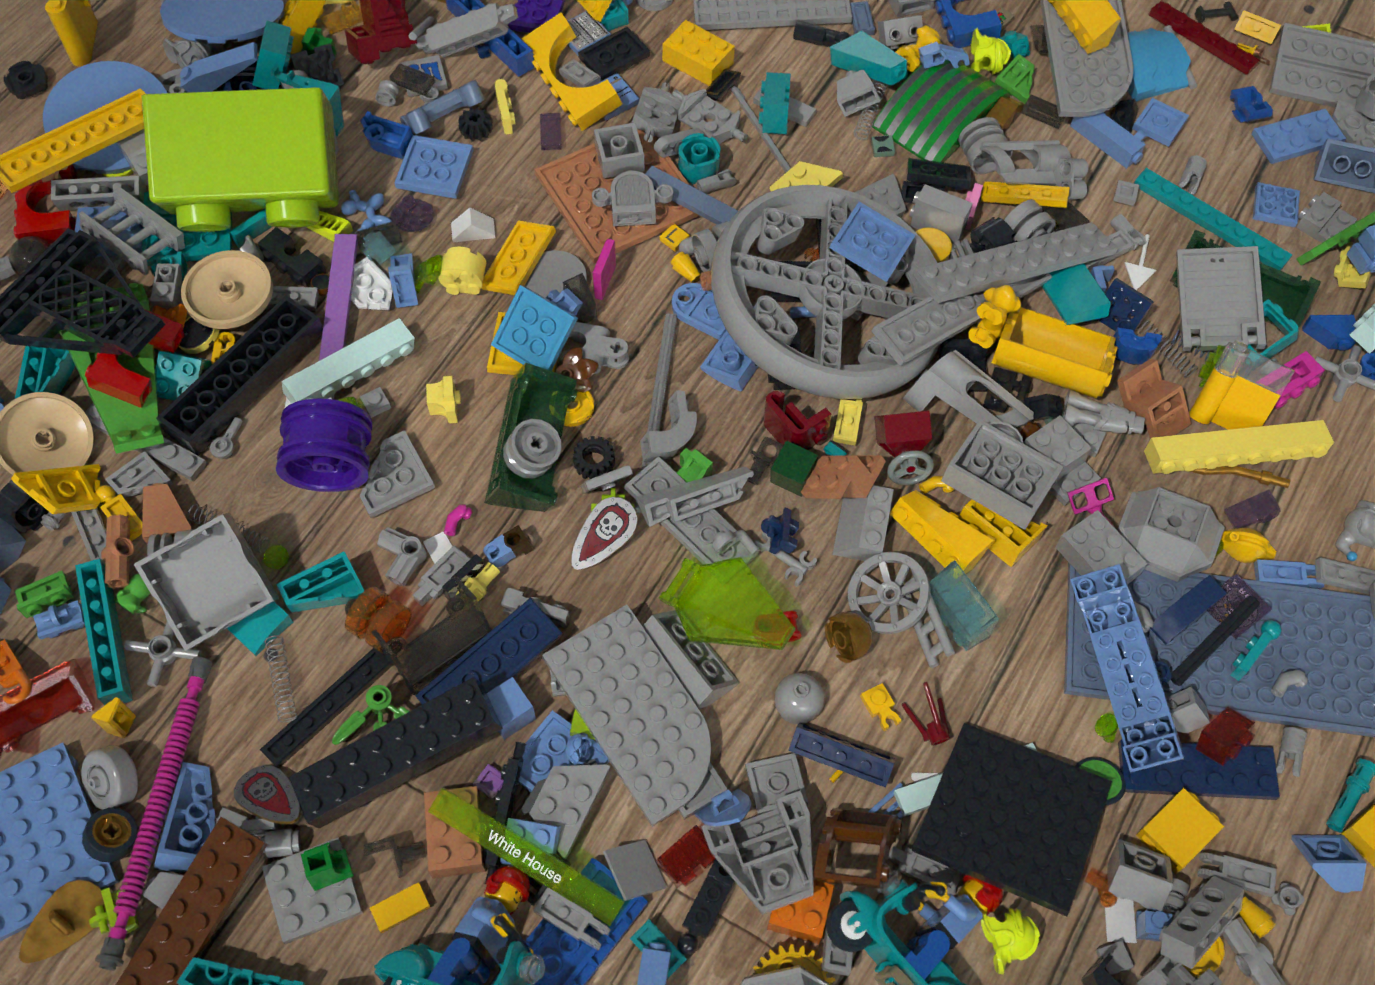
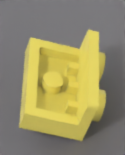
M1348 242L1346 248L1341 250L1340 264L1335 266L1334 277L1338 279V287L1366 289L1371 272L1359 274L1346 255L1353 246V242Z

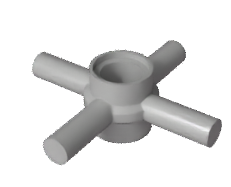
M1353 346L1349 358L1339 365L1318 356L1315 358L1325 370L1334 373L1333 381L1337 388L1333 400L1336 402H1341L1346 389L1355 383L1375 390V380L1361 375L1362 367L1357 362L1362 350L1359 346Z
M166 622L163 635L155 636L149 643L131 640L125 642V650L149 653L154 661L147 685L151 687H157L163 666L173 663L177 657L186 659L201 657V650L189 649L185 651L183 648L177 647L176 643L172 640L174 632L168 622ZM168 647L165 652L158 654L160 649Z

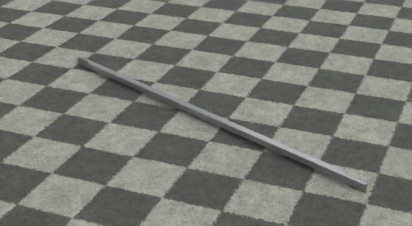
M731 87V91L739 101V105L785 173L791 169L769 135L762 133L763 126L759 124L757 117L744 100L745 97L739 88ZM856 271L862 281L865 278L862 272Z

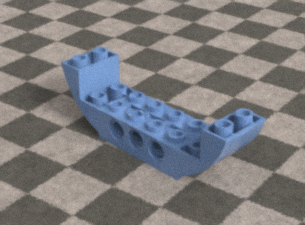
M1120 564L1070 579L1076 600L1083 611L1124 743L1122 748L1130 773L1184 759L1169 704Z

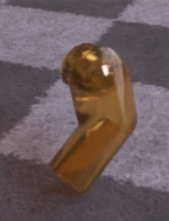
M1090 870L1085 882L1097 888L1100 902L1104 907H1113L1117 903V897L1113 893L1108 892V879Z

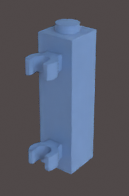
M1105 112L1092 116L1073 117L1070 127L1126 169L1133 163L1137 164L1144 155L1142 152L1145 147L1143 139L1147 136L1142 130L1132 135L1109 118Z

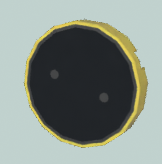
M189 317L185 320L183 328L184 337L178 346L188 354H198L207 350L212 340L215 342L219 329L204 326L192 317Z

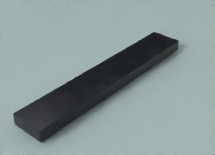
M375 646L305 708L296 719L291 721L267 742L260 751L275 767L280 768L393 666V662Z

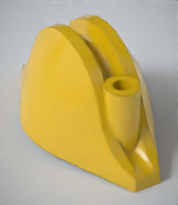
M1251 528L1225 530L1219 546L1232 558L1243 563H1254L1257 559L1273 560L1277 552L1265 536Z

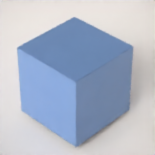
M513 677L487 693L503 727L498 732L504 740L536 720L532 704Z

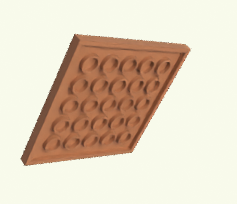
M637 129L644 152L645 171H642V173L645 174L651 166H654L688 184L669 156L661 157L654 150V144L657 141L655 136H653L651 142H648L649 138L645 141V131ZM595 143L534 169L536 177L593 263H597L607 238L615 240L616 254L665 232L674 224L678 226L700 216L673 201L669 203L658 202L655 203L656 224L613 226L612 205L598 207L592 202V192L597 188H604L610 193L611 184L615 178H603Z

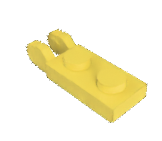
M497 79L495 90L504 133L512 134V125L515 124V117L513 112H509L512 109V105L507 91V82L504 79Z
M840 399L833 436L834 442L855 446L863 406L862 399H856V401Z

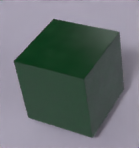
M786 440L770 469V482L802 497L801 491L816 466L818 455Z

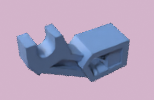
M938 42L919 48L920 61L924 69L943 64L945 60H950L954 68H958L960 60H963L965 66L969 65V56L963 48L947 46Z

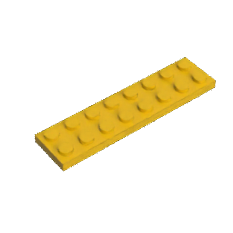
M140 88L1 154L0 181L11 193L16 192L144 129L142 95L146 93Z

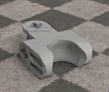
M579 322L575 323L569 337L571 340L585 345L582 348L583 358L591 359L599 364L594 374L600 372L601 366L621 369L628 364L629 355L627 353L628 345L626 341L610 337V331L605 327ZM570 350L562 352L559 359L560 365H563L564 355Z

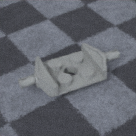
M666 82L662 84L661 89L644 87L632 123L635 122L637 129L645 131L644 140L647 141V138H649L648 142L653 140V136L661 138L662 136L672 134L682 101L669 92L670 85L667 84L666 87Z
M677 89L673 91L672 95L682 101L678 112V120L692 129L699 128L706 137L715 138L719 144L733 136L741 142L747 139L748 135L738 129L741 114L739 110L734 114L706 96V89H701L688 95H684ZM705 119H713L714 121L706 122V121H704V120H705Z

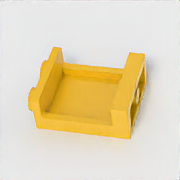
M1183 788L1136 836L1151 851L1170 857L1172 872L1177 874L1224 826L1213 812L1207 811L1200 804L1196 795Z

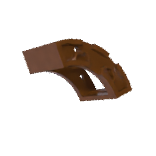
M833 808L830 811V816L833 817L826 818L822 830L823 834L827 835L825 843H819L814 878L823 882L883 889L884 882L889 880L890 868L887 865L889 852L892 844L896 843V836H901L902 820L898 819V815ZM838 840L881 845L875 878L830 872Z

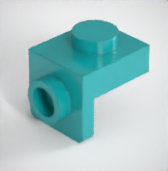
M1009 31L999 38L1011 50L1012 60L1018 54L1022 57L1030 54L1027 35L1017 33L1016 31Z

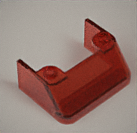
M76 659L68 660L31 679V693L26 699L17 704L5 703L3 697L12 698L17 696L22 690L21 686L0 696V758L3 751L8 753L20 746L19 741L22 740L23 735L69 711L82 714L88 710L90 712L95 709V697Z

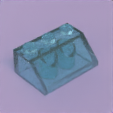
M954 560L930 581L931 595L944 626H948L951 630L955 642L962 646L965 651H968L990 638L999 618Z

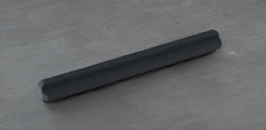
M1247 596L1171 673L1170 680L1172 683L1181 686L1260 606V602L1256 597Z

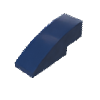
M1209 575L1155 619L1153 627H1150V629L1166 645L1218 604L1227 592Z

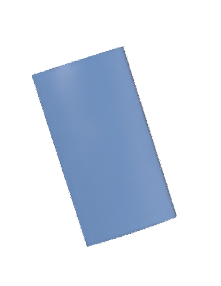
M726 330L700 368L717 381L742 391L758 366H755V363L743 353Z

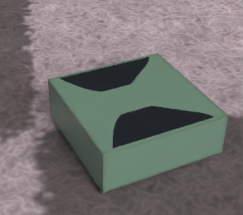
M892 135L871 137L874 157L894 156L895 148Z

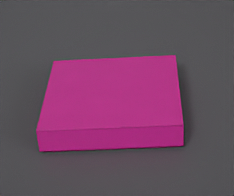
M608 238L593 270L594 297L599 300H603L616 268L615 240Z

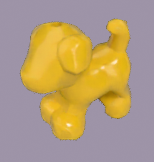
M927 25L916 30L918 36L916 44L904 45L896 51L897 54L907 59V70L910 72H914L920 67V47L934 42L942 44L939 32Z
M1010 285L991 287L983 293L985 300L988 302H983L977 307V314L982 320L977 327H972L969 330L968 336L970 341L987 349L1001 336L1007 313L1016 312L1021 307L1020 298L1016 296Z

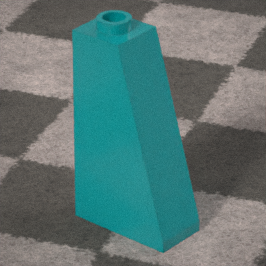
M863 31L830 47L831 64L847 71L854 70L858 72L864 70L869 78L891 86L907 78V59Z

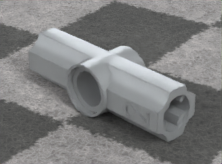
M1241 917L1233 920L1223 931L1222 935L1236 954L1235 961L1241 972L1245 976L1252 978L1256 985H1286L1273 966L1274 960L1267 947L1256 941Z

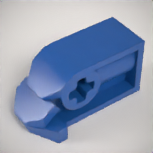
M367 111L360 119V122L364 128L362 131L371 148L377 152L403 160L413 135L411 128L374 116L371 112Z

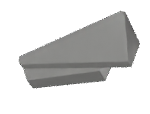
M741 467L636 497V501L649 527L670 516L676 522L739 500L743 494L742 488L744 484L754 474L747 467Z

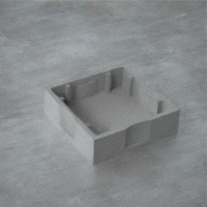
M230 513L221 514L191 531L182 540L165 546L134 564L151 595L162 606L167 622L185 651L279 599L278 594Z

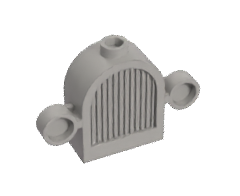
M633 170L616 176L612 181L610 193L604 188H597L592 192V202L595 206L604 207L612 205L613 226L656 224L655 203H669L673 199V188L670 185L662 184L654 190L653 182L646 174Z

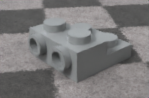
M1323 192L1320 196L1316 194L1309 203L1310 209L1305 207L1298 216L1300 222L1296 228L1322 243L1355 223L1357 218L1339 208L1342 202Z

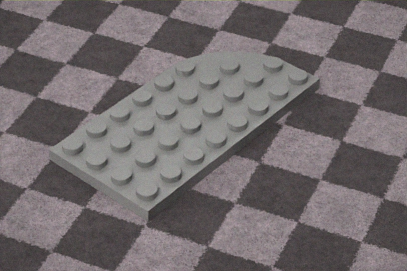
M694 0L693 3L695 25L704 30L794 26L797 21L810 24L851 23L852 21L849 0Z
M628 605L621 607L542 655L546 665L652 827L691 801L704 781L710 762L711 741L708 726L704 716Z

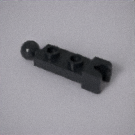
M717 859L713 862L682 924V927L689 930L688 933L681 935L677 942V947L682 954L692 955L696 952L699 945L698 935L704 939L707 938L735 883L730 875L723 876L719 873L720 863Z

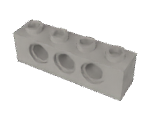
M139 176L51 180V201L60 211L78 210V208L112 206L115 201L113 191L121 187L144 204L146 185Z
M1212 876L1206 884H1201L1195 897H1190L1185 908L1175 914L1172 923L1169 926H1164L1159 936V941L1162 942L1161 954L1192 969L1241 911L1244 889L1216 876Z

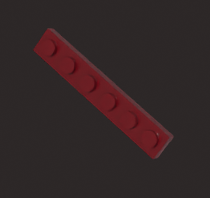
M1161 0L1149 12V16L1166 26L1171 25L1175 32L1246 75L1254 70L1260 62L1251 53L1244 51L1235 43L1229 42L1218 33L1206 28L1202 23L1191 19L1185 13L1173 8L1169 3Z

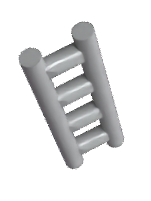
M912 569L913 577L907 582L904 580L901 588L918 581V577ZM911 593L904 596L905 599L914 603ZM930 595L927 611L931 620L923 625L920 619L913 627L929 667L934 668L939 665L936 658L937 655L944 651L945 656L948 657L954 655L955 651L933 597ZM935 629L940 642L932 647L927 634Z

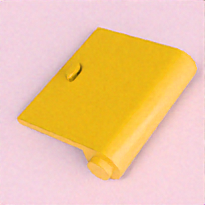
M49 0L45 5V10L72 64L78 67L89 64L92 59L98 25L90 0Z

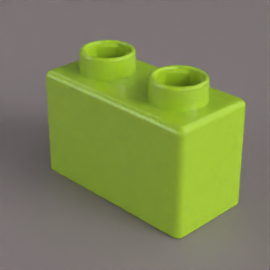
M321 88L142 95L149 197L153 203L170 214L176 215L178 229L191 232L226 230L231 227L230 212L262 211L265 208L266 222L270 226L284 228L308 227L319 223V208H331L338 205L339 194L332 105Z

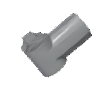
M387 527L378 536L377 545L397 555V557L385 574V577L394 584L404 587L417 565L425 561L427 552L417 537H408ZM418 548L416 552L409 554L412 549Z

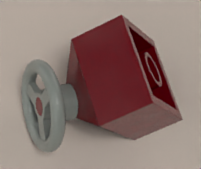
M930 410L874 416L877 444L894 457L888 466L889 478L899 485H914L925 480L931 474L934 467L931 456L921 451L932 439ZM917 458L926 461V469L919 467ZM900 464L901 469L895 471L896 466ZM906 474H918V476L913 478H900Z

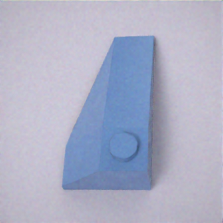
M252 42L194 61L180 71L181 88L187 92L214 91L258 60L257 44Z
M187 762L182 763L154 864L155 869L177 873L186 872L215 827V810L213 809L209 767Z

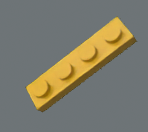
M984 181L981 202L1021 204L1026 200L1033 199L1040 206L1067 208L1070 187Z

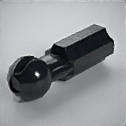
M802 21L796 22L793 39L831 47L851 36L847 32H839Z

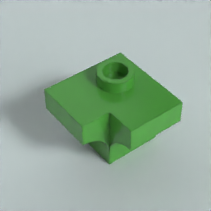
M685 448L680 453V465L682 468L677 474L686 483L712 476L713 462L699 451L694 449L691 452Z

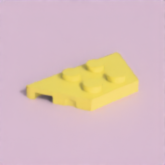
M799 161L772 184L769 189L771 192L780 188L798 185L833 187L843 178V173L839 170Z

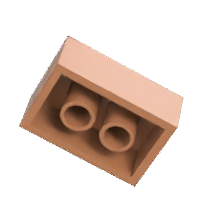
M477 786L425 792L428 872L432 878L486 872L485 859L483 858L484 842L481 801Z

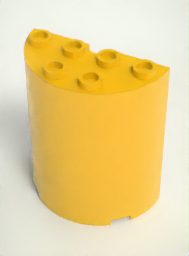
M1020 307L1016 312H1009L991 364L1096 399L1098 396L1102 397L1105 387H1108L1118 347L1114 346L1115 337L1075 324L1066 325L1063 320Z

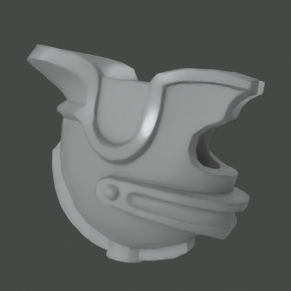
M165 38L163 41L167 57L172 63H178L181 68L189 66L194 61L212 56V49L207 40L197 39L195 42L183 38L172 42Z

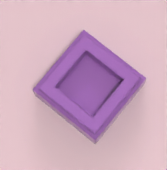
M487 764L474 781L473 786H477L480 792L494 801L497 791L502 790L504 780H501L500 771Z

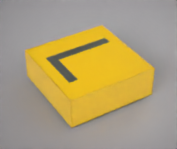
M675 224L659 236L660 241L674 252L679 249V244L682 240L690 237L688 233Z

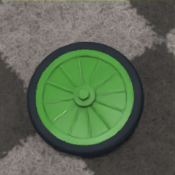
M1098 757L1082 759L1075 765V767L1112 781L1104 806L1112 805L1123 797L1126 790V782L1122 772L1116 765Z

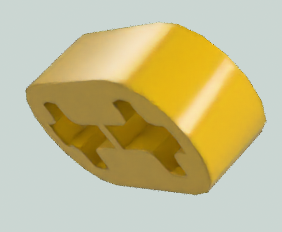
M222 332L218 334L214 342L211 358L212 364L237 342L232 333Z

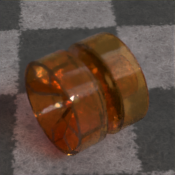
M373 586L365 590L351 606L345 620V629L357 638L365 639L368 645L380 653H384L390 650L402 637L410 623L412 611L401 602L391 600L390 595Z

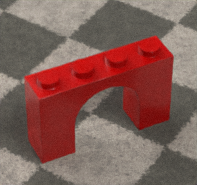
M72 164L66 170L61 169L59 171L63 180L77 179V172ZM40 179L15 192L17 209L14 210L16 226H14L13 230L16 239H19L24 247L52 244L68 228L75 231L76 221L70 210L50 213L34 211L36 204L43 197L51 194V180L43 183Z
M145 310L161 318L165 323V326L148 344L174 354L184 337L183 324ZM97 353V359L94 364H90L85 372L88 386L142 408L152 391L151 379L122 367L117 361L119 357L117 354Z

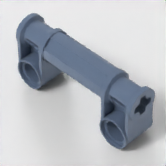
M473 80L400 116L401 124L409 126L412 133L417 134L430 128L431 122L460 107L474 106L485 100L477 81Z

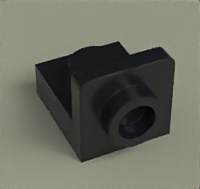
M1042 394L1025 398V406L1034 412L1032 421L1047 418L1055 419L1058 416L1062 417L1063 405L1060 396Z

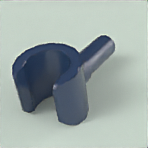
M488 44L473 46L477 50L480 59L491 56Z

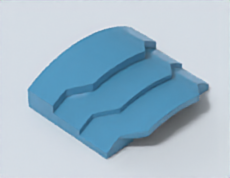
M1153 28L1127 33L1133 62V77L1127 91L1132 99L1139 101L1188 87L1189 83L1186 72L1191 60L1185 48L1173 33L1157 31Z

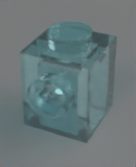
M372 230L363 238L365 249L362 252L370 261L375 259L379 265L396 252V249L380 231L375 234Z

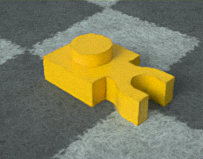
M883 683L861 693L860 698L871 717L879 716L880 726L883 731L889 728L886 719H892L895 725L901 723L899 715L891 710L894 708L895 703Z

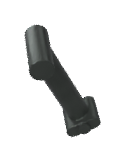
M1230 1L1224 3V8L1204 10L1202 6H1199L1194 14L1199 23H1202L1205 18L1229 16L1231 21L1238 19V15Z

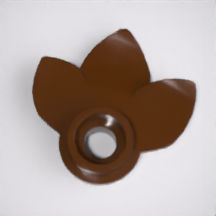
M582 348L571 349L564 355L563 365L557 368L555 379L561 386H571L576 392H587L592 389V384L588 378L596 372L599 364L591 359L583 358ZM565 371H569L570 376L567 379H563L562 374Z

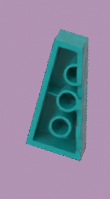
M195 957L192 958L177 981L178 985H305L304 982L285 980L274 975H263L252 970L237 969L225 964Z

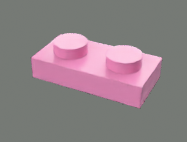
M975 183L973 191L968 190L965 199L973 203L966 230H970L983 187L981 184Z

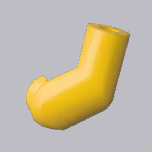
M933 476L919 484V489L923 494L937 487H942L945 493L952 492L954 488L941 481L943 476Z

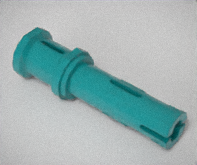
M1361 758L1357 760V767L1354 773L1346 779V790L1326 822L1331 830L1341 833L1362 794L1364 795L1369 792V784L1375 776V764Z

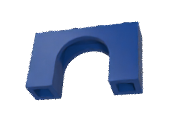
M935 0L936 12L941 15L942 27H946L948 42H952L953 47L971 46L972 35L976 28L979 29L983 36L1000 38L1002 24L996 10L977 15H964L953 8L956 3L963 0Z

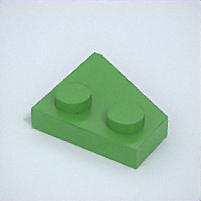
M1018 54L997 76L994 83L1006 89L1011 95L1026 104L1030 98L1029 91L1032 85L1035 65Z

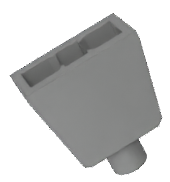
M851 70L846 73V77L837 82V102L844 117L880 102L878 93L864 70L858 72Z

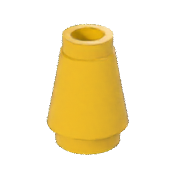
M682 251L674 256L670 262L673 266L672 269L691 283L697 282L700 279L701 273L689 254H685Z
M1246 896L1243 897L1242 909L1239 915L1253 935L1256 934L1261 939L1276 926V923L1272 920L1273 917Z

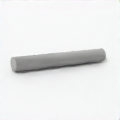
M428 16L409 33V38L411 40L417 39L434 23V18Z

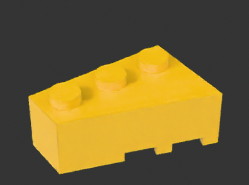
M973 499L963 507L958 519L966 524H973L978 527V531L984 535H991L996 538L989 547V550L1010 567L1040 540L1048 526L1044 523L1039 525L1030 521L1024 530Z

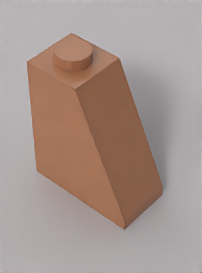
M155 483L152 486L143 487L142 538L146 544H148V539L152 534H160L162 536L163 533H170L174 539L177 531L193 529L168 484Z

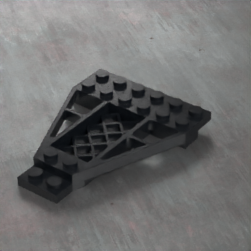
M68 228L0 295V340L10 345L117 355L125 353L135 358L165 326L161 318L144 310L97 239L81 230L75 232ZM98 254H101L109 266L95 280L81 273ZM114 276H117L131 298L106 286V284ZM87 289V293L77 295V291ZM71 293L70 297L62 298V295ZM103 297V301L93 303L94 299ZM87 301V305L77 307V303ZM71 305V309L62 311V307ZM119 306V310L110 312L111 307ZM103 310V314L94 315L95 311ZM87 314L86 318L78 319V315ZM38 316L52 323L39 337L18 335ZM103 322V326L94 328V324ZM61 330H66L85 341L54 339V337Z

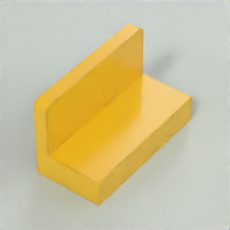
M1243 11L1234 30L1272 44L1281 25Z

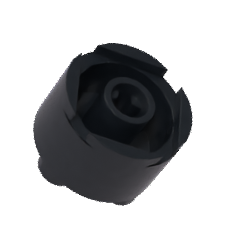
M992 217L971 231L970 238L972 243L969 245L973 253L1015 243L1011 237L1014 232L1002 218L998 217L995 219V217Z
M10 480L0 491V518L21 532H26L25 530L30 529L35 531L43 526L41 524L42 516L47 515L49 511Z

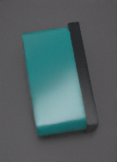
M832 440L823 448L829 456L848 455L847 450Z

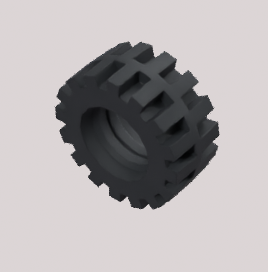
M591 436V439L588 440L586 437L583 439V443L580 441L577 443L573 454L574 467L579 475L582 474L584 479L587 477L592 479L613 471L615 454L613 446L609 445L608 440L603 441L602 437L598 436V439H595V436ZM591 453H599L604 457L597 464H589L584 460Z

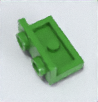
M62 570L15 590L19 603L16 605L17 609L25 618L40 614L47 610L49 606H61L74 598L66 574Z

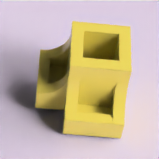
M443 376L442 381L438 383L426 384L427 406L430 415H443L447 418L448 423H458L457 404H461L460 390L455 389L453 377Z

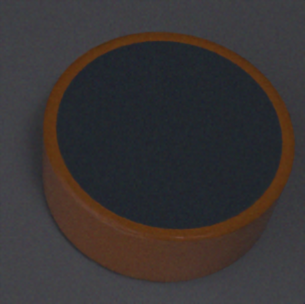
M328 274L316 275L311 279V287L318 288L319 295L328 294L330 276Z

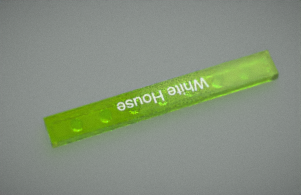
M441 788L428 810L432 815L567 900L593 914L594 917L611 926L625 902L445 788Z

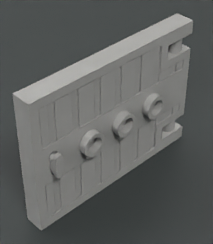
M1258 246L1177 250L1176 264L1182 351H1190L1192 346H1199L1200 351L1247 349L1248 344H1256V349H1264L1266 346ZM1247 332H1255V335H1248ZM1191 334H1198L1199 337H1191Z

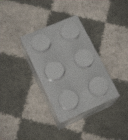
M1098 510L1062 534L1055 547L1081 576L1120 564L1127 584L1140 576L1148 564Z

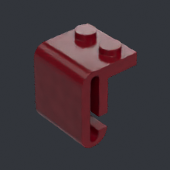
M772 391L766 396L763 425L782 447L786 440L806 450L816 444L821 445L828 437L832 415L827 408L807 419L792 402L786 405L785 413L783 412L785 397L783 392Z

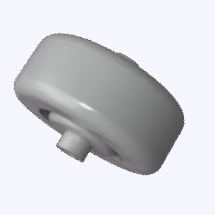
M116 745L105 746L93 750L86 755L82 764L81 776L84 790L90 801L101 810L119 808L131 803L138 790V774L130 755L123 748Z

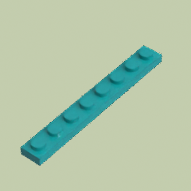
M1145 168L1134 182V184L1139 185V189L1231 245L1235 247L1258 246L1259 261L1278 273L1293 255L1148 168Z

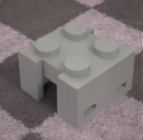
M1161 955L1137 982L1138 985H1221L1223 983L1210 969L1194 978L1182 964L1164 955Z

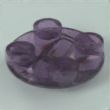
M410 195L403 197L402 201L396 204L390 213L392 223L398 229L406 232H416L425 229L431 224L434 217L432 205L415 199Z

